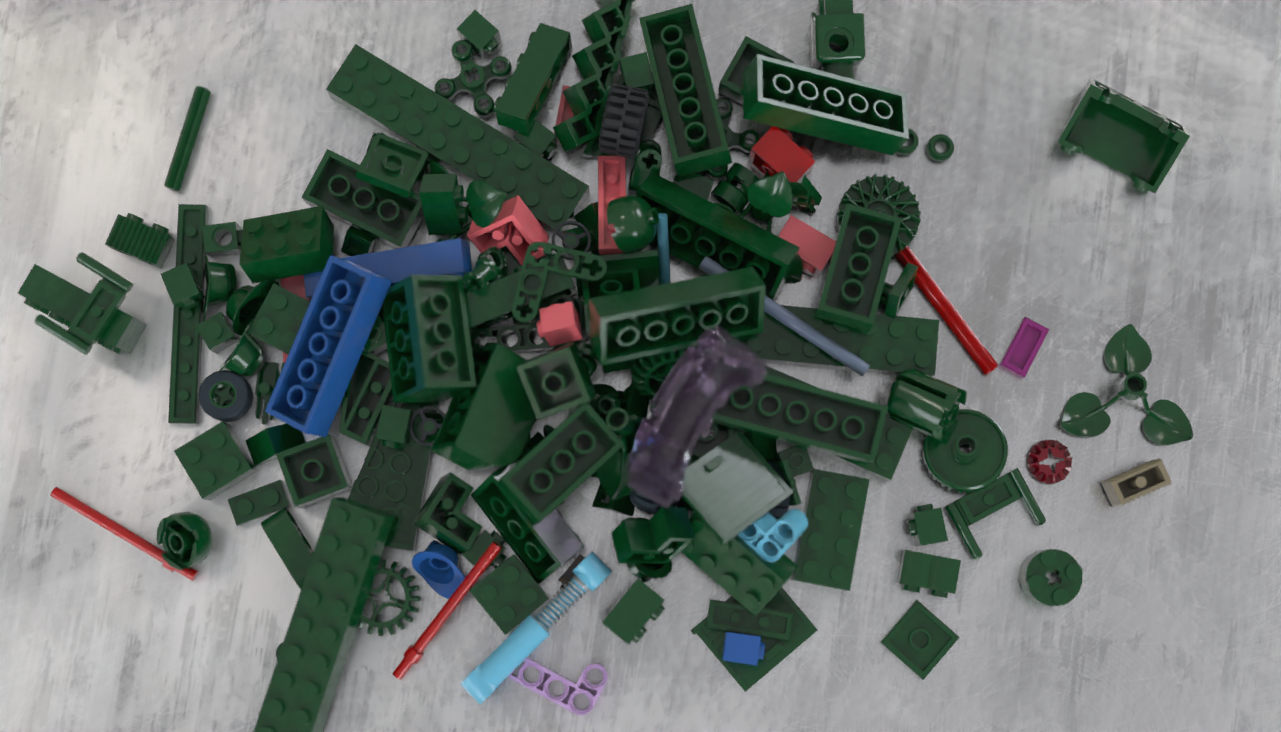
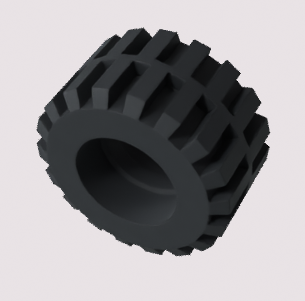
M613 84L609 90L599 138L600 152L634 159L639 150L649 101L647 90Z

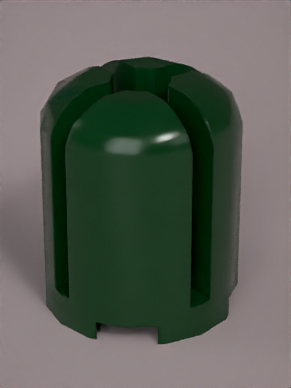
M909 368L896 377L888 391L886 406H888L887 414L897 422L942 441L943 437L946 439L950 437L959 420L956 417L959 412V404H966L967 391L917 369Z

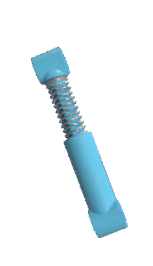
M593 551L572 571L574 576L571 577V581L567 580L568 584H564L565 588H560L561 592L557 591L558 595H553L554 599H549L550 603L546 602L547 606H542L543 610H539V614L535 613L536 617L529 615L460 684L480 705L550 635L548 633L549 627L553 628L552 624H556V620H560V616L564 617L563 613H567V609H571V605L575 606L574 602H578V598L582 599V594L585 595L590 590L593 592L613 572Z

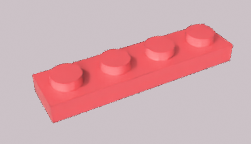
M598 156L599 255L623 253L611 235L616 233L614 223L608 225L607 220L608 203L618 197L626 196V159L622 156Z

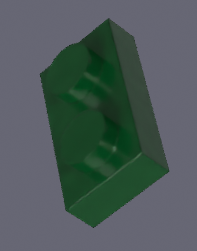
M282 480L227 499L237 526L278 512L284 507H291Z

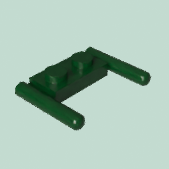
M81 252L76 257L77 262L101 276L102 280H99L69 325L68 330L44 315H38L35 318V324L82 354L87 355L91 351L92 345L97 342L127 297L126 294L132 289L133 283L89 255Z
M1018 468L997 478L986 489L981 488L978 492L974 490L945 506L973 559H980L983 553L968 526L1022 498L1036 525H1043L1046 522L1044 514Z

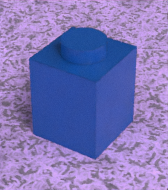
M726 631L722 660L757 665L758 659L763 660L765 643L760 642L761 637L757 635Z

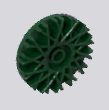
M874 174L873 177L866 176L863 180H857L844 193L837 211L838 228H840L847 203L902 218L892 253L893 256L904 250L918 232L921 221V211H919L918 207L919 201H916V195L910 192L909 186H904L903 181L898 182L893 176L891 178H888V175L879 177L877 174Z
M959 409L956 417L959 422L948 439L943 437V440L940 441L929 435L925 436L923 444L924 464L927 465L929 474H932L933 479H937L942 487L947 486L948 490L955 489L959 493H962V491L970 493L973 490L978 492L981 488L986 489L989 484L994 483L1001 475L1007 461L1008 444L1001 427L991 417L976 410ZM967 447L970 449V453H964L960 448Z

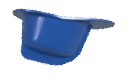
M433 540L424 551L418 552L413 556L411 563L414 570L423 577L437 594L447 599L451 597L465 578V575L459 569L457 552L447 545L440 544L437 540Z

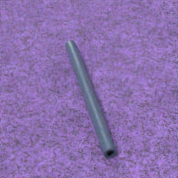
M707 256L699 266L700 269L709 275L728 272L727 269ZM765 295L764 311L860 376H864L870 367L868 363Z

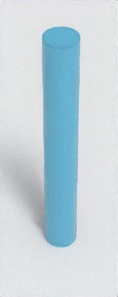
M665 213L658 214L659 224H657L660 285L671 283L668 220Z

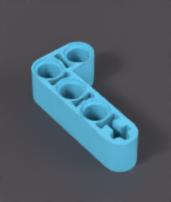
M797 509L788 510L778 521L770 513H767L738 534V536L761 558L769 562H775L806 530L808 520L805 514Z

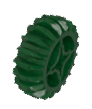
M698 345L635 358L630 366L634 386H636L641 396H647L649 400L667 393L691 394L690 389L698 388L699 382L704 380V373L707 372L705 357Z
M385 559L381 561V568L377 567L375 576L387 574L385 581L382 582L378 589L370 588L367 598L373 604L372 616L370 617L363 609L362 620L357 626L359 629H362L366 624H369L368 634H373L375 628L378 627V635L384 636L385 627H387L390 635H394L396 633L394 625H397L400 630H404L406 626L402 621L403 619L410 623L414 621V618L408 614L409 611L419 612V608L412 606V602L421 601V596H413L412 591L420 590V585L411 587L409 583L416 579L415 575L405 578L404 575L408 572V568L403 567L397 572L399 563L396 561L391 564L390 569H388V561ZM395 578L403 586L405 601L396 597L393 593ZM385 590L388 592L386 596H389V599L396 603L383 602L380 606L379 600L376 599L377 596L370 593L378 594L383 593ZM392 606L402 609L394 619L386 622L379 621L387 607Z

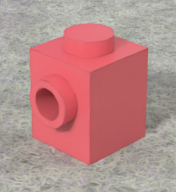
M572 301L562 304L555 303L549 307L539 309L538 333L540 337H545L550 347L583 339L580 317Z

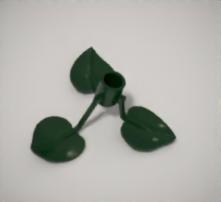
M429 160L422 170V178L423 174L450 173L441 164ZM483 180L472 181L468 185L466 197L463 202L468 203L466 206L468 216L479 227L490 226L501 211L507 193ZM471 223L463 227L461 235L470 229ZM452 235L449 240L457 239L461 235ZM441 238V239H438L436 242L446 241V240L443 239V238Z
M784 171L756 180L749 186L747 197L750 203L739 217L744 218L749 212H752L755 219L767 220L766 230L770 233L772 232L773 217L780 218L786 216L791 211L793 205L791 186ZM714 203L724 208L725 210L733 213V210L729 206L720 203ZM798 253L785 283H795L802 279L803 261Z
M1132 324L1126 325L1115 333L1107 344L1104 353V360L1108 369L1115 373L1124 372L1126 376L1120 386V392L1102 406L1100 399L1092 393L1081 392L1075 394L1067 402L1060 423L1066 432L1074 436L1084 438L1095 437L1105 432L1111 423L1110 416L1104 410L1122 397L1131 401L1140 397L1144 410L1149 415L1143 421V431L1150 441L1158 445H1173L1189 441L1193 438L1191 423L1177 404L1169 400L1160 399L1154 403L1152 410L1149 408L1148 394L1145 393L1147 381L1139 373L1145 371L1150 365L1152 353L1148 343Z
M593 384L597 394L614 393L620 399L619 393L612 386ZM683 393L663 394L657 397L650 405L653 419L637 417L636 415L630 416L622 408H614L605 416L597 409L592 408L624 443L621 447L622 453L617 451L597 470L599 481L611 499L623 498L635 489L638 459L632 456V453L627 454L628 449L624 440V436L630 434L634 429V423H656V429L662 436L667 438L680 437L690 429L699 407L697 399ZM606 400L607 407L611 408L610 401Z

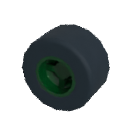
M227 370L216 371L207 376L200 385L198 394L199 402L204 412L214 419L225 422L236 421L246 415L253 401L252 388L248 381L235 372Z

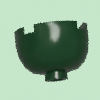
M632 195L621 196L608 203V225L614 223L616 233L611 235L618 248L623 253L635 252L645 248L655 237L657 224H659L658 212L641 197Z
M180 512L171 514L160 521L157 528L158 545H163L165 553H162L164 560L171 567L183 570L198 565L208 557L213 547V535L210 526L202 516L192 512Z

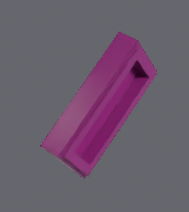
M1023 317L998 366L1021 378H1025L1050 329L1027 317Z

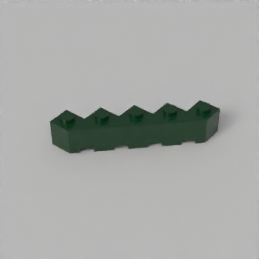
M598 0L602 9L593 12L581 20L593 43L572 55L584 80L562 91L574 117L552 127L565 152L600 135L601 121L613 75L617 71L622 41L626 37L631 18L629 15L632 3L635 0Z

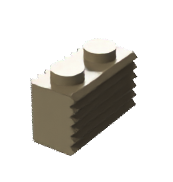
M1159 458L1102 482V485L1111 505L1116 507L1130 503V501H1135V499L1150 494V492H1155V490H1160V488L1170 485L1172 481L1162 460Z

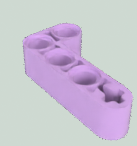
M527 657L524 660L525 664L519 670L518 676L513 674V672L508 676V678L578 715H585L594 707L606 684L608 673L602 664L591 663L585 667L576 683ZM533 666L538 669L540 676L536 682H529L525 679L524 671L527 667ZM592 668H598L603 673V680L598 684H593L587 679V672ZM553 680L561 681L565 687L563 694L556 696L550 693V682ZM583 693L589 697L590 704L587 708L579 709L575 706L574 697L577 694Z

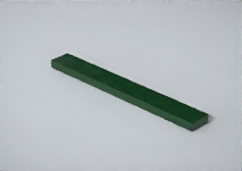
M178 204L176 267L184 263L193 267L204 293V257L206 253L202 226L207 225L208 206ZM204 298L198 300L199 304L189 309L178 308L174 305L168 423L198 424L202 336L196 326L203 322Z

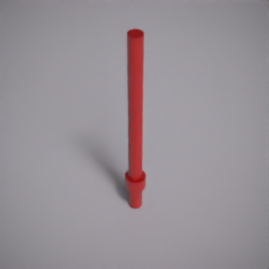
M55 487L52 490L51 497L163 563L162 567L171 572L176 571L191 581H194L199 571L192 567L183 570L171 567L164 560L162 553H165V551L62 489Z
M493 541L416 643L414 645L411 644L403 654V660L392 673L397 679L401 680L411 666L420 661L424 655V649L502 549L499 543Z

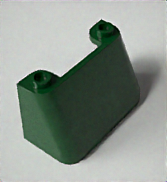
M1090 78L1060 133L1057 143L1061 144L1059 147L1061 150L1070 155H1074L1075 152H1083L1129 176L1134 182L1132 186L1147 194L1148 190L1153 193L1157 192L1188 141L1190 134L1187 128L1178 122Z

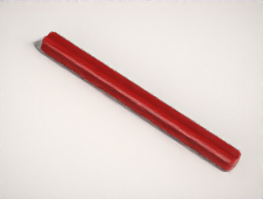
M907 246L904 250L895 254L904 268L907 263L918 266L915 283L985 374H989L998 367L997 362L911 249Z

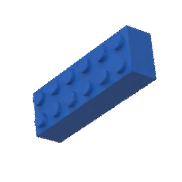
M330 255L265 410L266 413L305 434L327 437L390 287L391 280L353 262Z

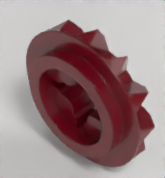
M1043 440L1031 448L1027 464L1030 473L1035 479L1042 483L1054 484L1066 479L1072 470L1073 457L1070 455L1068 447L1061 444L1058 440ZM1048 454H1051L1052 458L1061 459V461L1053 465L1054 469H1050L1049 465L1039 464V462L1047 459Z

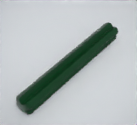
M202 86L195 87L164 183L166 188L173 191H179L211 94L209 89Z

